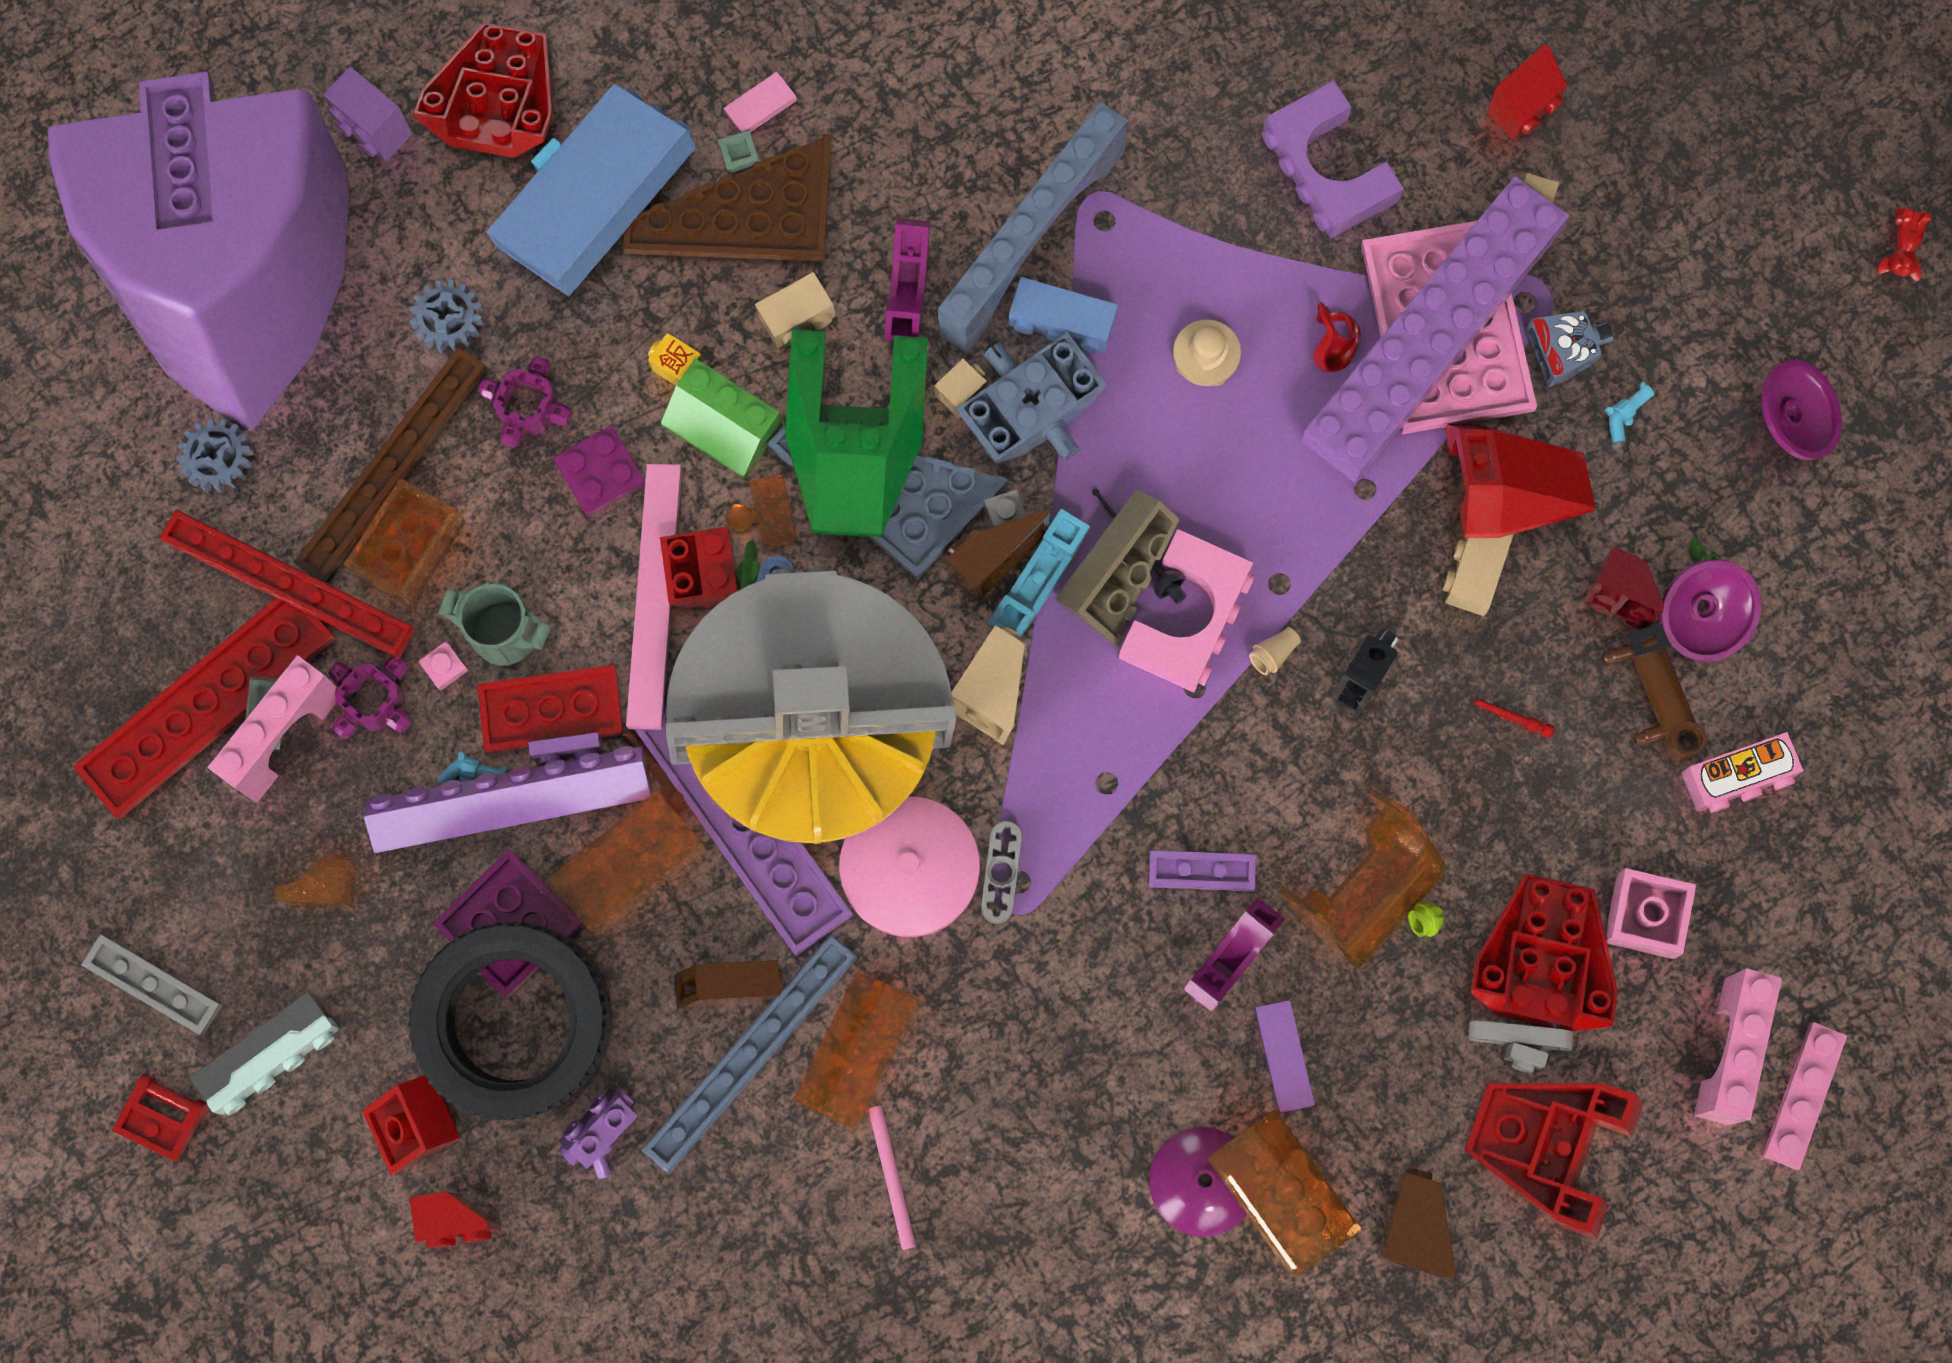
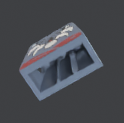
M1583 311L1534 318L1525 329L1547 388L1594 365L1602 355L1599 346L1613 341L1610 325L1605 322L1591 326L1587 314Z

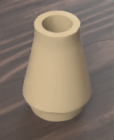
M1287 627L1282 632L1254 645L1253 651L1249 654L1251 663L1263 675H1268L1271 672L1276 673L1294 648L1301 643L1300 637L1292 628Z

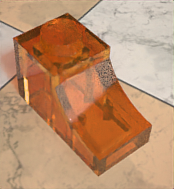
M327 854L325 855V860L314 859L313 867L304 877L290 884L275 885L274 900L281 904L352 908L356 866L346 861L347 857L342 855Z

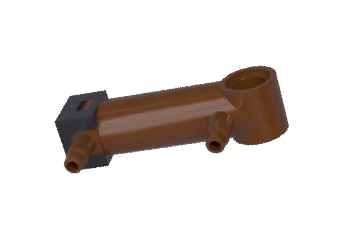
M1659 623L1629 633L1621 641L1622 646L1604 653L1602 659L1606 664L1628 659L1630 664H1635L1659 724L1635 734L1634 740L1637 744H1642L1664 738V751L1668 757L1678 762L1688 761L1702 751L1706 743V735L1702 727L1694 719L1667 652V648L1670 645L1663 627ZM1679 734L1689 737L1692 743L1691 749H1685L1679 745L1677 739Z

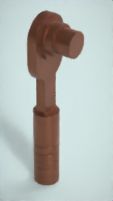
M629 729L622 735V738L628 746L633 748L643 747L648 771L650 770L661 784L660 795L664 802L674 812L681 813L686 811L689 806L685 802L683 794L677 791L634 729Z

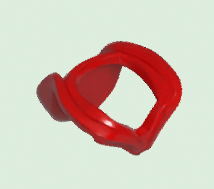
M1320 302L1317 305L1318 314L1316 320L1318 323L1325 325L1327 334L1316 346L1313 361L1321 371L1334 373L1344 369L1351 362L1360 342L1361 331L1353 317L1343 312L1330 313L1328 306ZM1346 321L1349 338L1339 335L1333 322Z

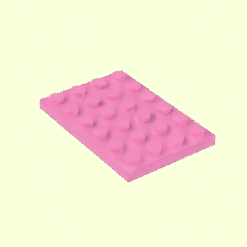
M1477 221L1362 240L1361 247L1380 337L1385 334ZM1512 293L1400 429L1401 434L1446 427L1447 424H1465L1535 412L1537 404Z

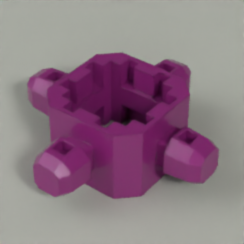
M536 356L531 360L527 368L528 372L517 368L505 373L501 383L493 379L482 380L478 392L484 399L493 402L496 413L503 423L500 435L503 445L516 448L524 436L523 432L535 436L546 430L549 421L562 426L569 424L573 412L567 405L558 402L547 379L551 369L549 360ZM527 386L537 392H543L545 396L541 399L538 406V413H534L533 417L527 416L523 418L521 415L513 412L509 413L506 409L513 398V391L517 392L519 387L524 388Z
M394 656L390 657L382 665L384 667L382 671L378 670L371 663L358 664L352 670L344 663L336 662L329 669L330 678L339 685L335 691L336 704L346 712L343 717L339 715L334 722L332 730L345 740L358 730L356 726L359 723L369 731L382 730L388 725L400 733H404L411 726V718L401 709L405 704L404 691L394 683L397 678L401 680L407 671L408 665L403 660ZM371 678H374L390 691L387 695L389 699L381 704L375 716L371 714L367 717L350 704L353 700L351 696L361 689L362 683L365 680L369 682Z

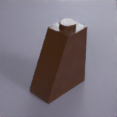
M778 960L695 964L674 974L677 1010L768 1001L780 996V991L783 988V974L778 969Z
M1412 1168L1410 1174L1406 1172L1400 1174L1379 1259L1442 1278L1454 1279L1456 1270L1441 1183L1432 1180L1433 1174Z

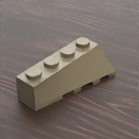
M1136 489L1055 598V601L1079 621L1119 648L1124 637L1120 633L1126 621L1132 620L1137 610L1134 604L1142 588L1147 589L1152 579L1150 570L1155 560L1161 559L1180 519L1160 500Z

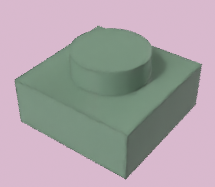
M750 130L718 140L728 174L752 168L753 164L759 162Z

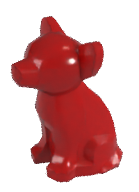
M1896 208L1894 212L1896 213L1895 224L1898 226L1897 251L1879 262L1877 272L1885 273L1891 271L1897 276H1909L1913 280L1919 281L1922 272L1915 251L1923 240L1924 232L1932 218V214Z

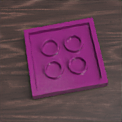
M510 849L432 923L450 942L455 937L469 930L499 922H521L540 925L562 933L568 938L584 924ZM506 959L490 964L479 972L506 999H509L540 966L521 959Z

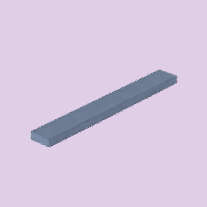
M830 934L780 991L781 995L773 999L644 1146L642 1151L666 1173L670 1174L855 963L858 956L835 936Z

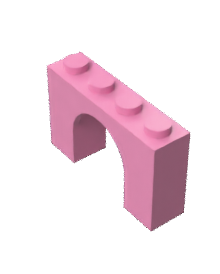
M1177 529L1163 558L1161 568L1167 571H1180L1187 580L1199 585L1207 593L1213 608L1212 620L1201 632L1190 637L1181 638L1169 636L1134 620L1120 650L1119 659L1193 693L1198 683L1205 686L1213 669L1212 666L1207 665L1212 653L1219 655L1227 639V636L1222 634L1226 623L1233 625L1241 606L1236 604V601L1241 592L1244 594L1248 593L1254 581L1255 575L1250 573L1253 562Z
M297 655L207 768L258 803L279 776L269 768L268 764L272 751L280 738L293 723L308 713H313L323 721L336 704L335 691L338 687L324 674Z
M1746 968L1724 979L1717 1013L1730 1016L1728 1038L1717 1071L1712 1078L1701 1081L1694 1116L1725 1125H1733L1751 1120L1782 978Z

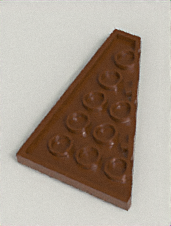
M824 134L817 141L802 147L800 145L795 146L784 154H776L753 164L752 168L733 176L728 174L721 177L715 183L704 184L685 192V196L666 204L661 202L652 206L648 211L641 212L624 232V253L824 262L831 135Z

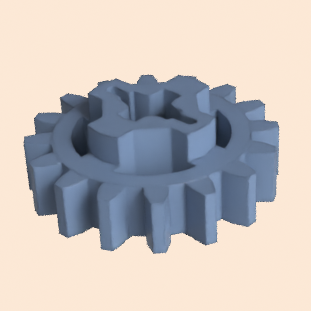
M449 279L447 286H443L440 280H436V288L432 290L427 285L423 286L426 294L423 297L415 295L414 299L418 306L409 307L411 315L415 317L409 320V323L413 329H417L414 332L419 341L424 340L428 349H431L436 344L440 353H444L446 346H451L455 352L458 344L461 342L467 347L470 346L468 337L470 335L473 337L479 336L475 325H484L482 317L478 315L484 312L481 303H476L479 300L474 291L469 292L465 283H462L457 288L453 279ZM457 300L463 301L467 305L468 310L459 307ZM426 322H429L430 325H434V328L436 330L435 333H433L426 327Z
M208 418L207 427L204 428L198 422L195 423L196 432L194 434L188 431L184 433L188 442L178 443V447L184 452V454L176 457V460L181 465H184L180 472L185 477H189L188 481L194 487L200 484V487L205 492H209L212 485L218 493L223 492L224 484H228L234 489L236 487L234 482L236 477L242 480L247 478L242 472L243 468H252L253 466L246 459V457L254 455L251 447L246 446L250 439L246 434H241L242 430L238 425L234 424L230 427L226 419H222L219 425H217L212 418ZM213 436H224V437L218 439V438H214ZM215 452L217 453V456H218L216 459H214V456H213V454H214ZM210 472H213V473H217L218 475H206V474H208V473H210Z

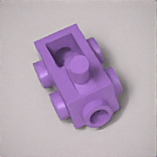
M620 1088L615 1092L609 1089L605 1094H599L592 1100L589 1110L580 1120H574L566 1127L563 1137L559 1140L562 1146L558 1152L572 1165L579 1161L588 1169L593 1164L599 1179L609 1176L611 1170L605 1155L612 1150V1143L638 1117L629 1108L634 1102Z

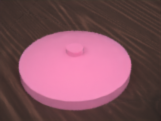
M909 796L891 815L879 824L845 838L840 854L839 871L846 898L854 911L866 923L879 931L893 936L920 937L938 932L949 926L966 910L976 892L980 875V861L977 845L970 829L955 812L934 800Z

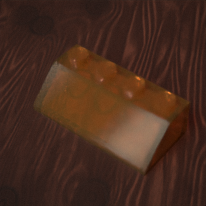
M856 972L793 1101L858 1132L920 1005L919 999L887 983Z
M1276 1109L1207 1157L1292 1279L1299 1276L1362 1230Z

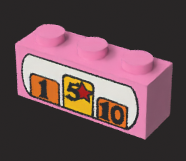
M1786 732L1692 765L1681 774L1697 812L1708 808L1711 814L1730 807L1729 800L1741 797L1742 801L1746 802L1763 795L1761 791L1763 788L1773 785L1776 791L1795 784L1794 777L1802 773L1803 768Z

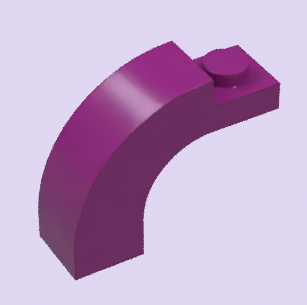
M896 218L893 268L886 307L884 340L894 341V336L919 337L929 264L930 221Z
M1257 897L1183 989L1198 1004L1204 1005L1212 1012L1285 921V918Z

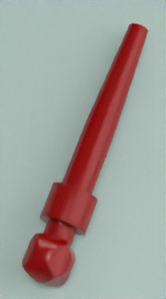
M1480 699L1475 701V705L1525 726L1526 730L1533 733L1538 731L1543 737L1549 738L1555 732V728L1551 724H1541L1540 720L1530 716L1528 718Z

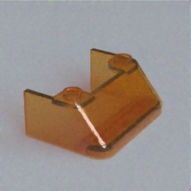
M1373 788L1367 793L1381 812L1368 827L1367 839L1373 849L1328 898L1319 891H1313L1301 899L1283 886L1278 891L1298 919L1342 959L1353 966L1365 964L1408 917V913L1414 910L1415 905L1420 903L1440 881L1445 870L1444 860L1411 811Z

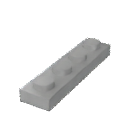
M101 934L81 964L201 1036L205 1035L223 1006Z

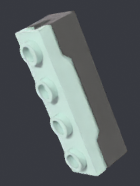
M307 992L189 1079L213 1113L231 1115L246 1104L244 1099L256 1091L259 1094L270 1088L276 1082L274 1077L282 1071L290 1072L300 1066L305 1061L303 1056L312 1049L320 1050L334 1040L333 1034L340 1030V1028L331 1019V1015L317 995Z

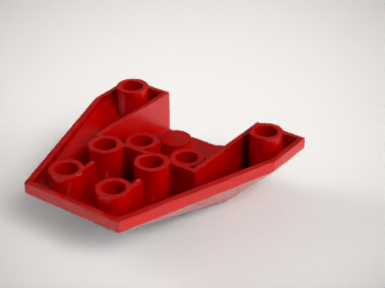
M483 22L422 89L413 112L414 118L449 146L515 158L544 142L553 118L547 34Z
M1447 424L1445 427L1449 455H1459L1466 494L1460 507L1464 538H1501L1594 512L1596 506L1583 452L1480 424Z
M1525 873L1475 960L1470 993L1498 1016L1535 1025L1569 1031L1613 1026L1618 989L1595 889Z

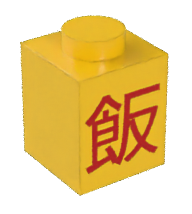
M669 333L664 336L662 341L658 339L648 353V361L652 371L675 386L695 358L703 363L699 352Z

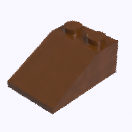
M1041 510L972 534L964 542L959 539L947 551L949 557L946 559L949 576L979 603L1043 538L1050 526L1049 514L1045 510Z

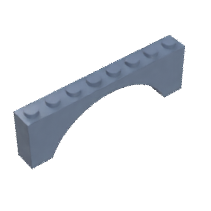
M1102 102L1097 105L939 306L938 320L941 338L965 355L969 353L987 330L989 322L1006 289L1046 230L1081 191L1097 179L1105 178L1123 156L1126 144L1127 119Z

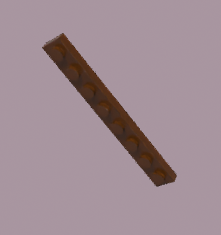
M459 347L455 350L296 558L294 563L299 568L323 582L328 580L487 371L485 364Z

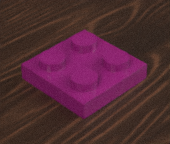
M612 425L553 458L587 518L645 486L643 476Z

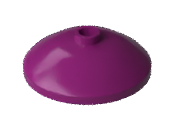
M1788 360L1773 367L1766 376L1761 396L1762 413L1770 434L1784 450L1799 459L1815 460L1828 455L1837 445L1842 429L1841 408L1832 385L1820 370L1802 360Z
M1707 559L1696 562L1676 575L1667 587L1662 598L1665 607L1660 614V623L1669 644L1685 657L1703 662L1724 659L1740 650L1749 641L1758 626L1762 608L1759 588L1753 577L1744 568L1733 562L1723 559ZM1704 600V606L1701 609H1697L1698 603Z
M1197 1127L1177 1133L1162 1145L1151 1165L1149 1188L1157 1211L1167 1223L1183 1233L1208 1237L1229 1231L1246 1217L1255 1200L1257 1174L1250 1154L1237 1139L1218 1129ZM1201 1174H1208L1211 1177L1212 1182L1209 1187L1204 1188L1199 1185L1198 1178Z

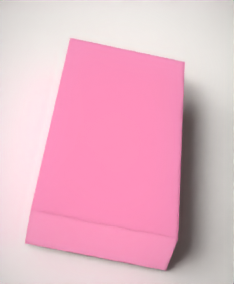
M775 72L724 107L723 110L739 133L749 130L751 133L796 102L797 98L779 73Z

